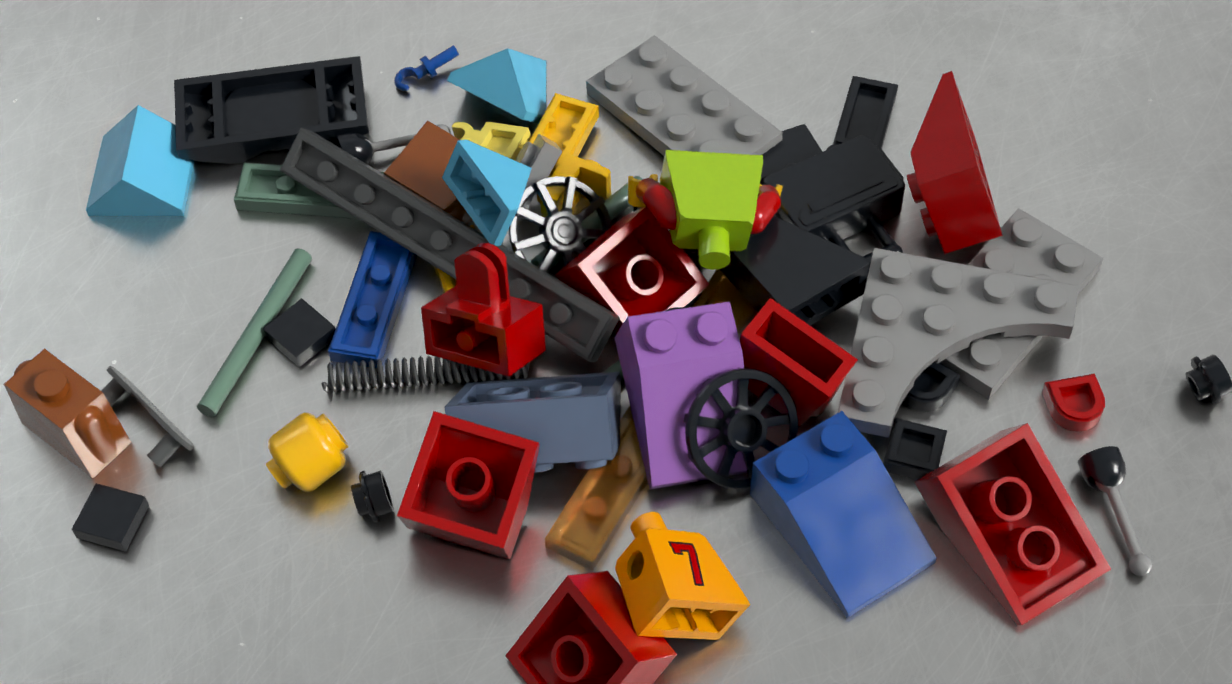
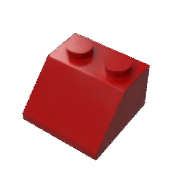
M646 206L625 215L555 274L561 282L620 316L613 330V333L616 335L628 316L662 312L674 307H685L710 285L683 248H678L673 244L670 231L659 224Z
M433 411L397 517L408 529L510 560L528 508L540 447L539 442Z
M609 571L568 575L505 656L527 684H653L677 656V653L663 637L637 636L621 586Z

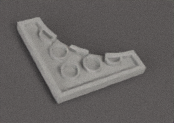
M874 248L851 355L857 358L858 361L845 377L838 412L843 411L860 432L889 437L896 413L914 386L916 378L933 362L938 364L952 354L968 348L972 340L996 333H1001L1003 338L1034 335L1070 339L1074 326L1079 285Z

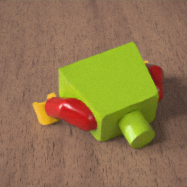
M666 150L660 183L658 182L657 174H651L649 178L643 180L628 176V203L634 207L642 208L646 206L663 228L670 230L672 242L675 246L685 249H699V264L706 269L717 270L729 265L730 251H742L747 248L750 234L763 232L781 206L780 197L783 186L776 184V187L760 184L763 155Z

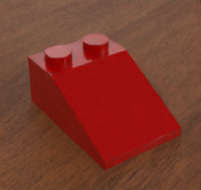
M950 71L942 74L910 152L915 172L907 175V181L915 204L923 201L926 204L927 208L920 209L927 235L929 238L938 235L945 254L1003 236L978 144L953 72Z
M1028 423L999 431L914 482L940 529L1017 626L1027 623L1111 570Z

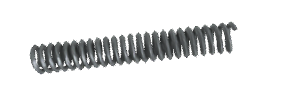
M428 355L426 357V373L423 357L420 356L418 358V375L415 358H410V377L405 357L402 358V374H400L399 360L397 358L393 360V376L390 360L388 358L385 360V378L382 361L378 359L377 380L374 361L370 360L369 381L364 360L360 362L361 379H359L357 362L354 360L352 363V381L349 363L346 361L344 363V383L341 364L337 362L336 384L333 375V364L329 362L327 365L328 384L326 382L321 384L323 390L327 393L331 389L334 392H337L339 389L345 392L348 388L353 392L356 387L361 391L364 386L368 390L372 386L377 390L380 386L386 389L389 384L392 388H395L397 383L401 388L405 383L409 387L414 383L419 387L422 382L427 386L430 380L434 385L438 383V380L442 385H444L446 380L452 384L455 379L460 384L463 378L468 383L471 377L475 382L479 380V377L485 382L487 377L491 381L496 376L499 380H502L504 375L468 365L466 368V365L459 363L458 370V364L454 361H451L450 371L449 360L443 359V366L441 368L440 358L436 356L434 357L433 371L432 358ZM529 363L513 374L514 378L518 379L521 373L522 377L526 379L529 374ZM512 375L509 376V377H508V376H505V377H506L508 380H510V378L512 377Z

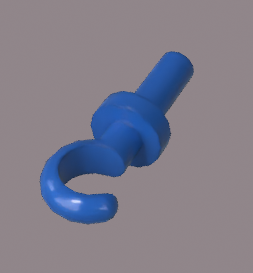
M453 45L430 60L426 56L420 58L421 65L417 68L405 67L401 69L394 78L396 88L401 91H408L409 86L401 82L409 76L416 77L418 80L426 75L431 79L437 76V68L459 56L457 49Z

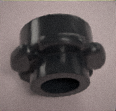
M1210 355L1202 360L1197 356L1191 359L1193 369L1186 372L1185 376L1192 393L1199 401L1208 398L1210 403L1215 405L1221 401V397L1232 393V381L1229 373L1216 355Z
M381 470L370 474L361 471L359 474L360 483L351 485L356 509L360 516L369 514L374 522H380L379 516L394 512L386 479Z

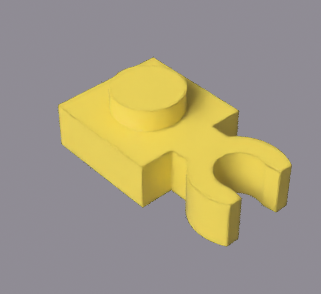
M486 121L480 131L474 130L470 124L465 122H456L452 125L456 138L469 140L515 161L524 144L531 138L529 127Z

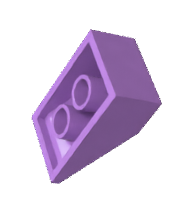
M730 301L628 316L615 336V342L649 489L707 480L687 455L689 452L685 438L686 423L683 421L685 413L688 414L696 395L704 387L702 385L704 382L726 371L744 368L743 351ZM737 380L731 381L719 388L732 407L736 405ZM710 396L699 416L721 419L723 412ZM697 426L698 447L716 437L720 431L715 428ZM722 445L703 458L707 465L716 473L725 453L726 445ZM741 451L736 453L728 476L747 473Z

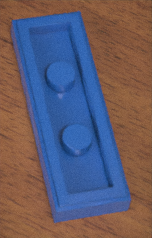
M370 231L328 350L330 361L339 363L347 361L352 365L355 360L357 365L361 366L360 362L364 360L366 367H369V361L373 360L375 369H377L378 359L383 361L417 255L380 232Z

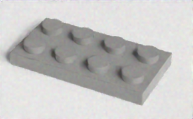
M655 35L586 80L587 94L664 156L666 150L762 155L782 141L783 132Z
M1018 208L1001 227L1003 236L989 240L968 265L1079 285V294L1099 271L1103 258ZM1001 333L991 334L972 340L968 348L952 354L941 361L940 364L961 375L960 381L990 399L1043 336L1026 335L1003 338Z

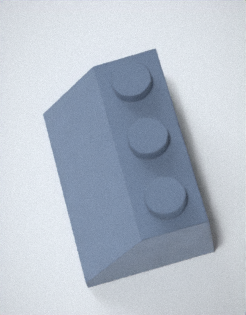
M620 372L466 383L444 407L446 415L539 442L540 447L534 473L550 470L554 467V463L574 462L575 467L578 469L599 468L605 466L607 460H613L620 447Z

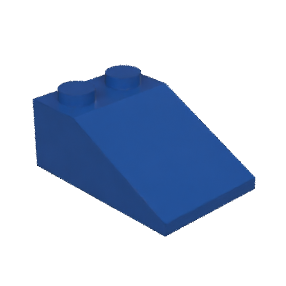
M843 411L838 412L753 462L750 496L846 618L936 563V555L876 450Z

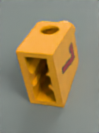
M658 512L644 513L632 522L630 530L635 539L617 559L615 570L637 636L719 640L750 606V603L707 538L696 532L668 530Z

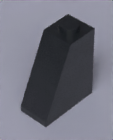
M774 216L763 232L750 234L745 250L730 251L729 265L720 270L757 312L771 298L811 326L864 294L869 263L864 257Z

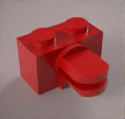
M480 243L456 257L454 263L457 285L421 307L425 349L428 355L509 377L546 351L543 306L541 303L510 296L507 258L505 253L493 244Z

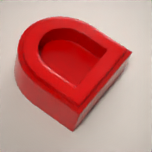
M1095 374L1044 383L1042 395L1052 419L1059 426L1070 431L1082 432L1090 430L1098 424L1105 408V397Z

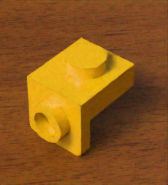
M567 153L553 175L548 176L575 177L578 181L590 187L598 196L601 195L604 200L611 196V172L593 160H584ZM546 187L557 209L561 210L565 187ZM577 191L574 194L572 211L581 197L587 199ZM537 194V202L540 203L541 216L546 218L548 212Z

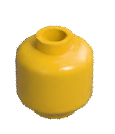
M304 412L270 437L267 445L273 458L266 463V466L284 489L294 484L304 492H312L345 466L346 458L343 451L349 445L324 413L319 417H315L311 413Z

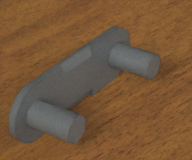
M108 367L107 372L113 379L101 391L104 393L110 406L112 407L127 391L168 432L147 454L156 465L162 467L181 445L190 451L195 447L131 381L114 367Z

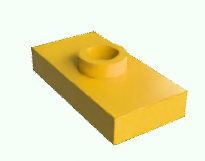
M557 93L554 94L529 140L533 144L538 134H541L556 142L562 150L560 157L549 174L550 176L553 175L567 153L578 157L599 118V105Z

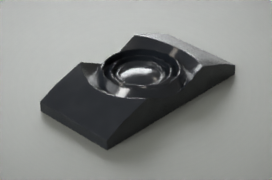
M360 56L174 80L176 151L179 158L200 162L241 164L265 151L290 149L300 128L311 130L336 145V135L346 133L366 135L369 133Z

